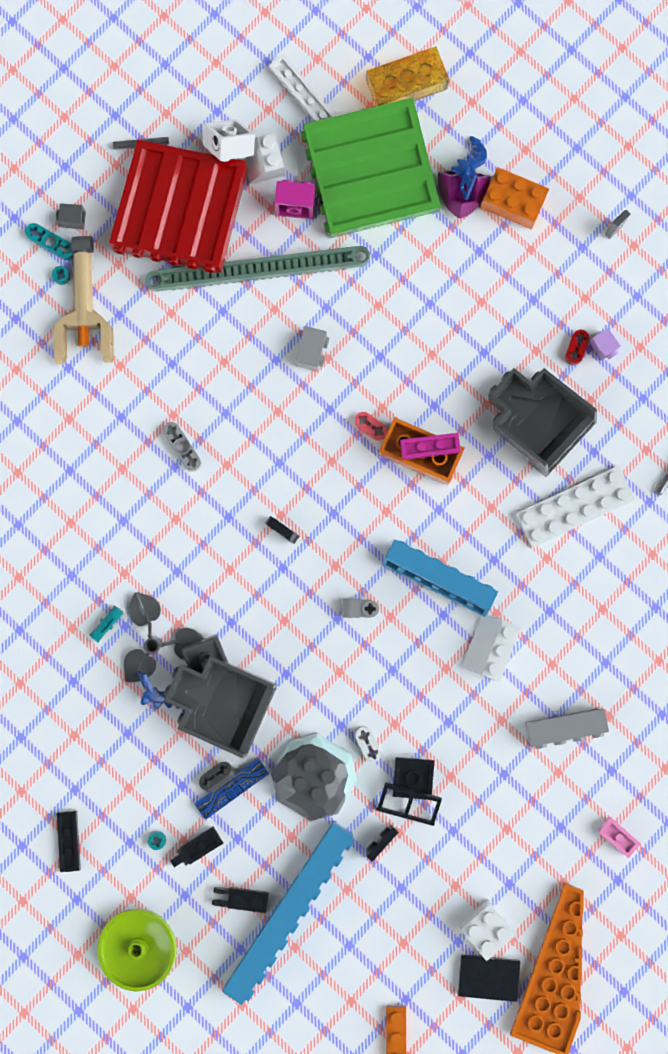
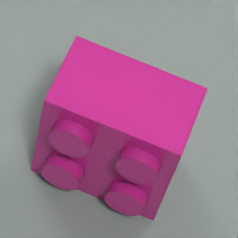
M286 179L277 181L274 202L276 216L313 220L316 199L315 185L306 181L300 183H293L291 180Z

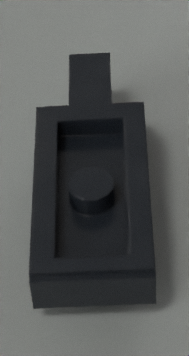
M212 826L177 850L178 855L171 859L170 862L174 868L181 863H184L185 866L191 865L224 842L215 827Z

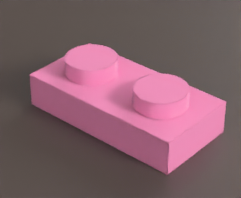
M608 817L597 830L601 836L628 859L641 844L611 817Z

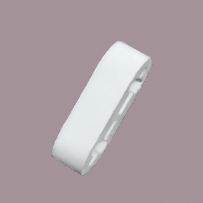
M360 727L356 731L355 737L367 761L377 762L381 758V749L372 731L368 727ZM362 730L370 734L367 736L369 740L367 744L364 739H359ZM369 745L372 746L373 750H378L374 759L372 756H367L370 753L367 747Z

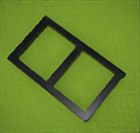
M385 782L376 811L434 826L442 797ZM387 789L410 794L404 813L382 807ZM414 796L436 802L431 820L409 815Z

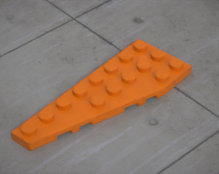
M565 882L510 1031L512 1037L555 1054H569L581 1020L584 890Z

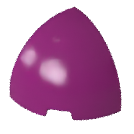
M454 171L438 172V187L447 209L460 219L471 214L484 199L491 176L477 173L468 200H465L459 187L463 177H460ZM466 183L464 184V190H465V192H467V185H466Z

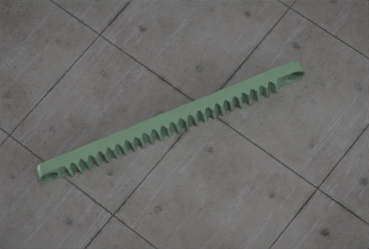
M353 246L224 262L221 273L216 272L214 274L199 268L197 270L189 269L188 267L162 269L149 272L145 281L148 288L152 291H174L176 289H190L191 287H205L206 285L213 286L215 284L249 282L251 280L257 281L258 279H272L273 277L279 278L289 275L315 274L317 272L323 273L325 271L331 272L332 270L339 271L340 269L346 270L348 268L365 266L369 262L370 253L364 246ZM357 252H363L366 258L358 261L355 255ZM159 277L161 279L160 283L156 286L151 285V278Z

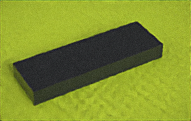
M77 811L57 812L60 872L80 871Z

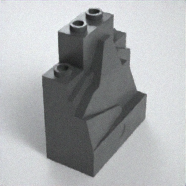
M513 368L510 372H506L501 378V382L497 386L494 385L488 393L489 402L502 412L494 417L493 429L528 458L529 464L545 477L556 468L597 423V409L545 368L540 372L537 371L531 378V381Z
M214 656L204 660L201 667L203 669L202 673L180 664L172 674V678H174L172 684L168 685L164 692V696H166L165 702L185 710V713H181L177 720L179 724L177 729L240 758L246 757L278 684Z

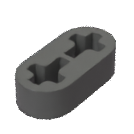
M220 762L201 776L199 786L205 792L212 793L230 781L235 774V770L228 762ZM224 768L227 769V770H226L227 773H226L225 775L223 774V773H224V772H223V769H224ZM208 780H211V781H210V783H211L210 786H207V784H208L207 781H208Z

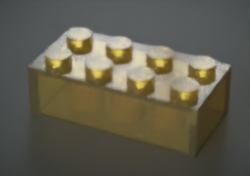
M437 46L366 70V82L375 106L412 97L416 101L445 91L449 85V77Z

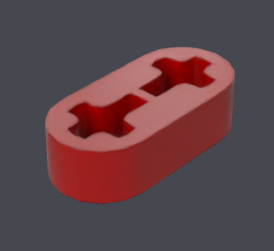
M580 329L572 335L565 354V360L568 364L574 366L582 361L590 338L587 331ZM583 335L582 339L585 341H582L578 346V339L576 337ZM576 349L578 350L576 356L579 358H576L574 361L570 354H573Z

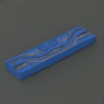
M257 758L237 772L230 781L197 801L195 806L206 820L270 773L261 760Z

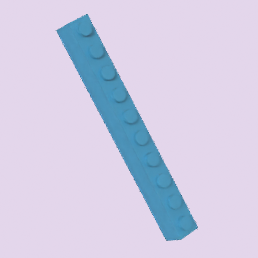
M332 822L223 988V993L240 1005H243L245 1000L247 1002L250 1001L255 992L252 989L256 983L261 984L266 976L264 971L267 967L271 968L277 959L276 953L278 950L282 951L288 943V940H286L289 933L294 934L299 926L297 921L301 916L305 917L310 909L308 904L312 899L314 901L321 893L320 886L322 883L326 884L332 876L330 871L334 866L338 867L343 859L341 854L345 849L348 851L354 842L352 839L353 833L337 822Z

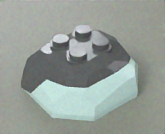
M318 733L291 740L271 773L277 801L310 821L337 815L357 782L351 753Z

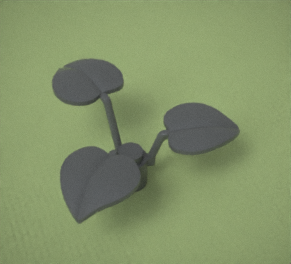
M135 592L129 606L130 618L137 626H144L148 623V639L144 643L146 654L141 649H134L125 656V681L130 683L139 682L140 679L137 671L146 673L147 677H150L156 669V660L149 655L156 653L161 647L175 644L174 652L176 656L185 660L181 647L202 640L204 637L191 628L179 629L175 634L176 641L163 643L159 637L152 636L151 621L159 618L161 606L152 596Z

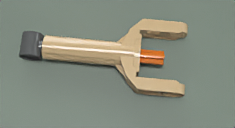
M75 236L71 239L72 251L74 253V309L53 326L54 362L56 365L65 364L67 359V328H69L70 330H78L79 347L89 346V329H100L101 354L103 355L104 363H113V327L93 309L91 254L94 251L92 236Z

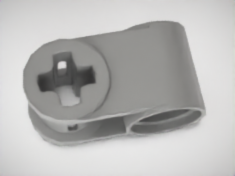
M343 598L342 617L371 618L379 613V606L375 601ZM369 603L376 607V611H372V615L365 611V607H368Z

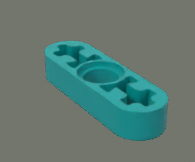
M31 223L26 227L25 234L30 241L63 260L73 259L74 253L70 242L37 223ZM37 230L42 235V238L35 234L32 236L31 231ZM50 237L56 240L53 246L46 245V240ZM61 245V247H63L64 249H68L69 247V250L71 252L65 253L64 255V252L62 251V249L59 248V246Z

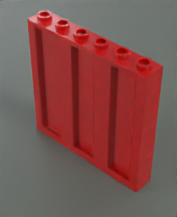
M137 140L109 240L110 247L115 253L120 255L127 253L136 258H150L154 262L165 261L173 266H179L180 264L193 270L199 268L204 269L208 273H221L248 173L247 162L238 159H230L223 162L212 154Z

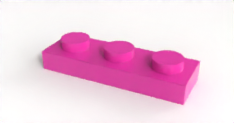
M458 433L400 440L402 460L461 452Z

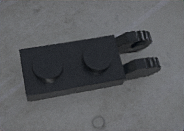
M214 887L213 892L216 894H229L228 901L213 899L212 905L260 913H266L269 892L236 887Z

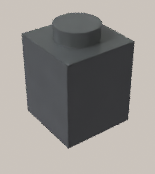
M60 203L59 210L56 211V220L61 227L84 229L86 211L83 205Z

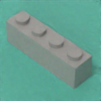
M604 708L525 722L529 745L535 746V749L546 748L549 743H554V745L566 744V740L573 739L574 742L583 741L586 736L591 735L593 738L604 737V733L609 732Z

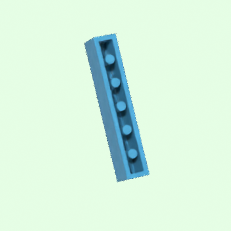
M394 539L382 563V566L483 617L490 611L499 592L491 585L483 584L473 576L465 575L457 568L449 567L443 564L441 560L431 558L425 555L423 551L414 549L404 541Z

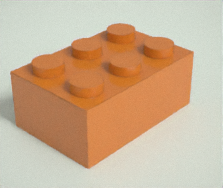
M497 167L480 208L532 230L549 188Z

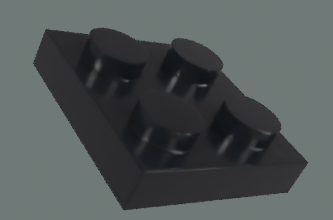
M395 757L393 784L432 795L435 760ZM393 790L392 797L409 798L410 794ZM414 796L413 799H424V798Z

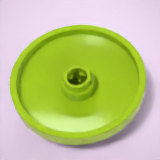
M135 908L117 914L105 925L98 940L97 954L102 971L112 983L122 989L138 992L157 986L169 975L176 960L177 945L172 929L161 916L150 910Z

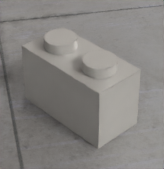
M304 326L295 361L297 367L318 371L319 366L323 367L325 356L322 353L324 348H328L330 339L327 337V331Z

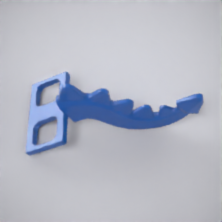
M470 136L469 139L472 145L477 146L474 148L477 152H473V156L467 155V160L458 159L459 166L451 167L452 171L463 177L459 187L465 200H468L477 177L475 169L482 166L487 159L486 148L481 143V140L474 136ZM465 183L467 185V192L464 190Z
M137 671L142 686L146 690L142 693L143 696L140 704L145 705L153 702V707L157 710L164 703L167 708H171L172 704L164 701L166 697L164 696L165 691H159L157 687L152 688L146 673Z

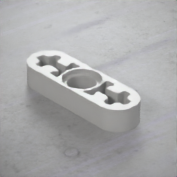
M175 422L167 423L163 428V433L187 470L191 472L198 471L202 465L200 457L179 425ZM170 427H172L173 429L177 428V430H175V433L178 437H180L181 435L183 436L182 438H178L174 443H172V441L175 440L174 436L172 434H167L170 432ZM180 442L187 443L188 448L185 452L178 451L177 445ZM189 454L193 460L197 459L196 466H188L190 461L187 457L183 459L182 456Z

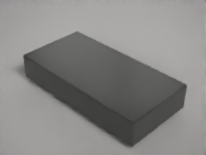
M627 209L624 210L611 223L605 235L609 239L623 227L631 213Z

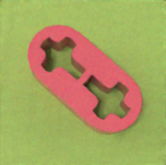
M360 412L356 415L355 425L359 430L376 441H381L386 437L387 428L379 420L367 412ZM367 417V423L370 426L366 424L360 425L359 418ZM372 427L376 429L382 428L383 435L375 436V430Z

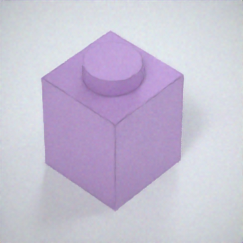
M609 328L593 337L589 342L601 361L605 358L610 360L618 354L617 350L621 347Z

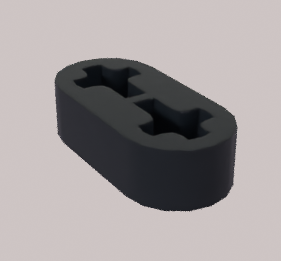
M272 516L265 522L268 527L293 544L300 537Z

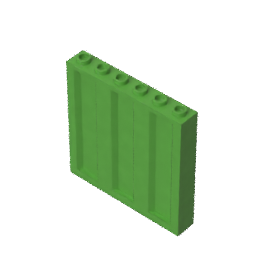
M413 97L303 124L304 131H301L303 143L307 142L306 156L307 160L312 162L313 167L310 168L312 179L316 178L317 186H315L316 196L321 198L322 204H319L321 215H325L326 222H324L326 234H330V238L439 212L441 206Z

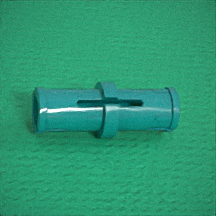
M114 605L110 612L100 619L98 626L89 634L90 637L99 643L108 630L114 628L113 625L124 612Z

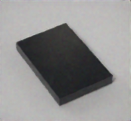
M461 954L458 996L518 1002L521 961L491 957L486 961L483 956Z

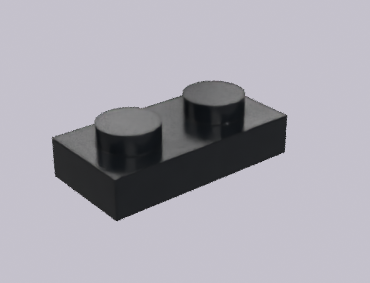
M393 825L390 827L386 826L379 834L381 836L380 839L369 844L366 848L368 851L366 857L371 862L376 859L399 833L398 829Z

